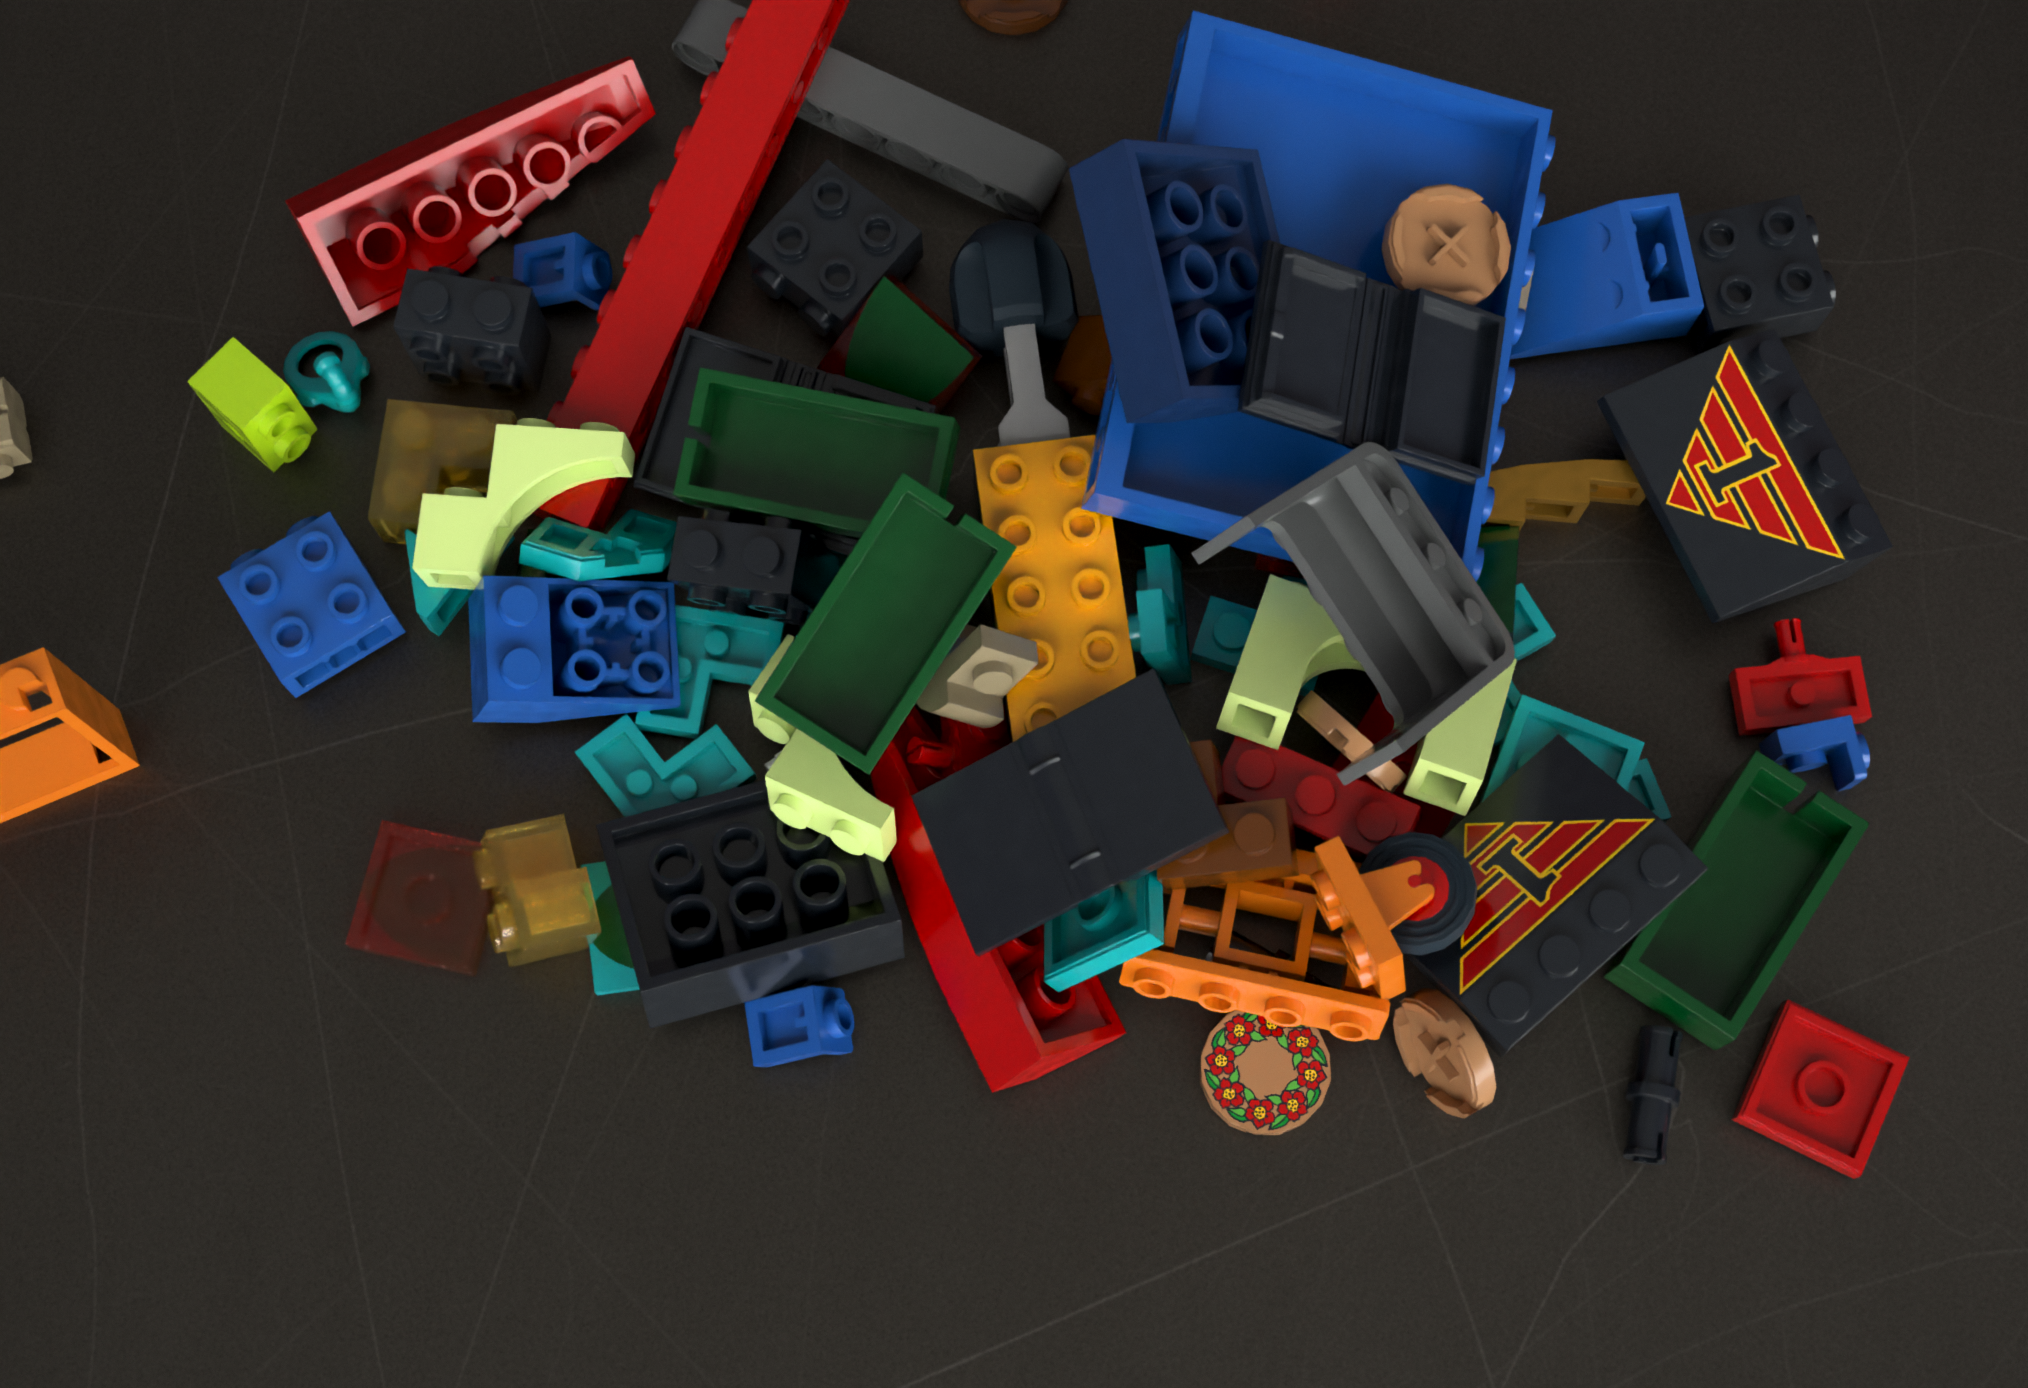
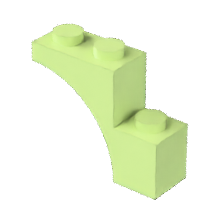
M536 418L519 419L517 425L496 424L487 498H484L483 494L476 490L461 487L446 488L444 495L422 494L413 570L428 587L474 590L483 575L494 576L506 545L521 524L541 505L554 496L583 483L599 479L633 476L635 452L625 432H619L616 427L600 422L583 423L580 429L556 428L553 423Z
M787 634L748 691L754 726L770 740L786 744L765 775L770 810L781 821L797 829L808 827L830 837L839 848L850 854L863 855L865 853L885 862L897 843L894 808L879 801L855 782L843 767L836 753L755 702L757 695L795 638Z

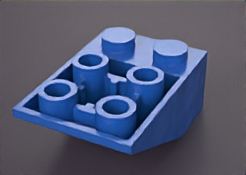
M1679 193L1619 200L1532 229L1529 249L1535 251V266L1523 331L1518 342L1512 346L1510 359L1687 335L1703 310L1704 302Z
M483 575L469 597L473 722L542 723L678 708L681 705L674 583L596 579L576 581L569 578Z

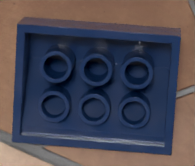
M1122 139L1070 167L1069 172L1076 206L1080 216L1126 422L1170 423L1239 412L1237 409L1263 242L1271 240L1280 243L1258 150Z

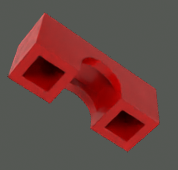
M1235 736L1221 767L1225 801L1235 804L1286 798L1292 810L1294 826L1326 841L1339 836L1349 855L1363 862L1368 853L1387 838L1415 832L1422 818L1421 806L1359 779L1344 786L1336 775L1340 771L1281 745L1276 750Z

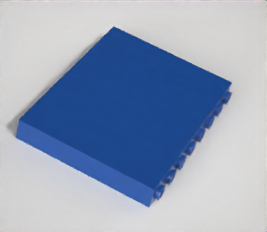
M1192 11L1177 37L1156 141L1257 149L1280 244L1366 273V278H1371L1397 288L1386 271L1381 250L1384 229L1401 202L1408 199L1421 188L1448 183L1471 189L1484 198L1481 202L1490 209L1492 214L1497 211L1506 225L1511 245L1508 271L1494 291L1474 306L1506 318L1485 477L1476 479L1475 485L1468 486L1398 463L1477 582L1484 562V550L1481 547H1477L1481 524H1485L1488 520L1495 497L1494 488L1488 486L1491 465L1497 462L1505 440V429L1498 426L1501 407L1508 401L1515 382V369L1509 367L1511 349L1518 342L1525 323V310L1519 308L1522 287H1525L1529 282L1535 265V251L1529 249L1532 229H1535L1540 222L1545 207V193L1539 192L1542 172L1549 166L1555 148V136L1549 134L1553 110ZM1111 359L1081 509L1210 541L1251 512L1353 449L1242 412L1170 423H1127ZM1264 527L1255 529L1230 545L1231 547L1293 562L1287 551L1276 542L1272 532Z

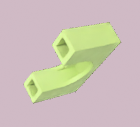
M1270 574L1216 729L1278 750L1299 691L1305 683L1313 677L1330 670L1356 669L1365 671L1360 662L1354 659L1348 652L1341 633L1323 606L1312 597L1307 585ZM1514 659L1513 663L1418 740L1403 791L1404 795L1466 816L1484 780L1517 659Z

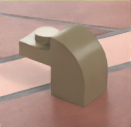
M967 624L916 704L924 711L980 728L996 726L1004 720L1003 697L1038 664L1037 643L982 624L978 627Z

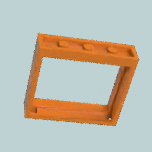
M44 647L0 665V740L56 717L64 721V723L0 748V823L140 766L120 710ZM43 691L51 697L53 703L32 711L28 696ZM96 747L112 759L101 763Z

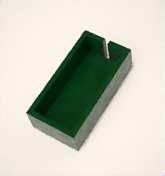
M700 367L688 425L700 435L711 437L709 448H707L699 440L685 437L673 495L687 504L761 519L764 516L783 517L802 523L801 527L860 538L902 473H905L946 500L961 428L954 417Z
M902 473L755 699L756 703L869 775L1017 548L967 514L961 515L955 525L944 520V518L948 517L954 505L905 473Z
M1757 750L1736 768L1687 845L1709 869L1619 951L1603 976L1713 1050H1717L1737 1038L1870 824L1821 791H1817L1799 805L1793 814L1788 812L1783 807L1801 794L1807 782Z

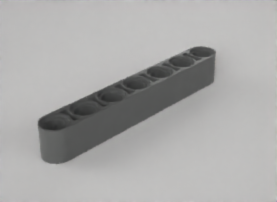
M697 0L672 43L671 48L674 54L686 65L708 76L713 70L719 72L728 53L725 49V44L730 27L737 17L744 18L748 9L729 0ZM828 47L796 116L1025 222H1040L1068 170L1067 162L1053 149L831 47Z

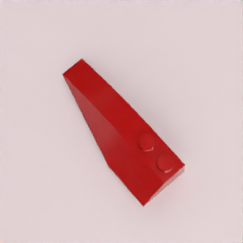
M628 56L541 87L458 120L390 150L289 198L285 202L352 326H355L399 304L407 268L428 271L430 267L442 266L464 273L478 261L477 256L501 236L504 238L509 236L523 224L521 220L547 198L550 200L555 198L570 185L568 181L591 162L597 163L656 113L634 61Z
M914 706L871 771L872 783L876 799L894 808L897 843L890 854L910 916L938 984L993 1093L1035 1080L1118 1039L1126 1031L1097 975L1060 992H1057L1044 982V924L981 956L975 954L911 795L944 779L942 772L938 768L910 764L907 761V757L911 754H906V748L912 737L918 736L922 739L940 742Z

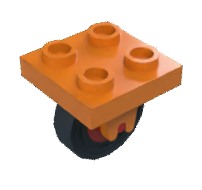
M1408 832L1387 838L1368 853L1359 870H1357L1339 836L1314 847L1318 871L1310 874V878L1317 892L1314 895L1315 902L1331 931L1342 927L1344 932L1341 933V936L1348 950L1344 952V955L1361 989L1373 985L1380 999L1389 1000L1406 991L1402 953L1425 955L1445 949L1463 935L1475 914L1477 884L1470 863L1453 844L1433 834Z

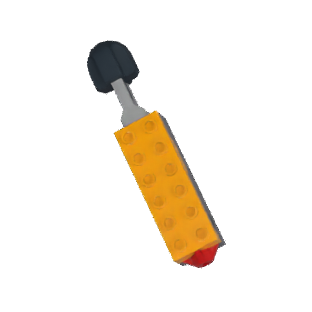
M1002 219L978 228L961 246L951 265L949 293L955 335L960 343L971 351H992L993 356H1004L1011 408L998 426L1000 440L998 447L973 450V483L979 522L1017 547L988 591L993 628L1037 643L1038 664L1003 697L1010 743L1023 735L1047 725L1136 678L1113 519L1111 516L1081 509L1096 435L1070 438L1067 417L1045 399L1039 351H1042L1043 344L1066 339L1079 321L1072 273L1061 248L1032 222Z

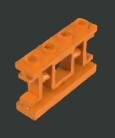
M1296 849L1299 876L1210 885L1225 889L1220 912L1183 904L1186 888L1167 890L1163 886V893L1170 894L1164 924V944L1124 962L1119 980L1121 985L1132 987L1137 993L1146 997L1161 999L1173 996L1196 1001L1205 1009L1214 1012L1228 1013L1237 1010L1264 1016L1267 1021L1278 1026L1296 1027L1306 1025L1329 1030L1335 1037L1346 1041L1378 1040L1388 1019L1391 1004L1389 1000L1378 997L1373 985L1361 989L1346 961L1344 952L1348 950L1342 938L1313 932L1316 910L1319 908L1314 899V895L1317 892L1311 881L1310 874L1318 871L1316 855L1313 852ZM1353 861L1357 870H1359L1362 863ZM1236 909L1298 922L1292 960L1289 961L1229 948ZM1178 930L1215 937L1211 962L1173 954ZM1308 958L1344 965L1340 990L1304 982Z

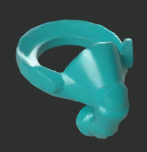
M335 331L317 332L300 340L289 351L283 367L286 382L297 394V399L301 405L315 407L319 404H324L343 413L354 412L360 406L361 380L369 374L370 370L368 359L362 355L356 342L346 334ZM330 344L338 346L343 350L342 361L334 352H324L314 360L313 368L321 377H306L298 371L299 361L305 353L314 347Z

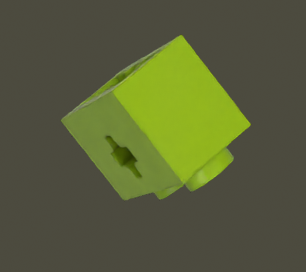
M234 337L187 381L219 424L273 473L284 462L289 463L300 457L309 446L311 436L318 430L288 384Z

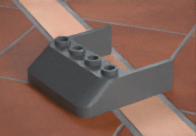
M1363 443L1251 512L1191 553L1197 563L1201 564L1259 527L1269 529L1276 542L1287 551L1306 580L1312 597L1323 606L1341 633L1348 652L1354 659L1360 662L1379 691L1385 708L1394 718V727L1387 735L1336 774L1344 786L1404 753L1513 663L1515 655L1514 645L1507 628L1398 462L1389 451L1377 443Z

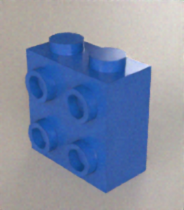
M330 511L320 517L311 516L298 521L289 528L285 538L265 550L254 549L242 554L233 561L229 571L217 577L279 681L295 698L406 633V630L351 541Z

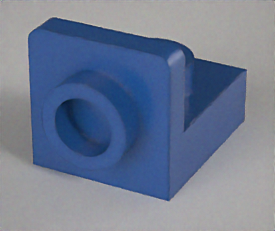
M576 232L514 245L513 278L533 289L540 308L578 300L594 311L599 310L604 296L609 291L613 276L608 252Z
M1851 715L1777 729L1759 743L1761 754L1779 765L1787 764L1788 770L1791 773L1815 769L1828 763L1837 791L1851 789L1867 778L1866 769L1870 764L1868 744L1864 735L1859 731H1855Z
M811 985L744 1002L754 1067L767 1068L823 1054L843 1055L853 1051L851 1034L854 1030V1015L841 988Z

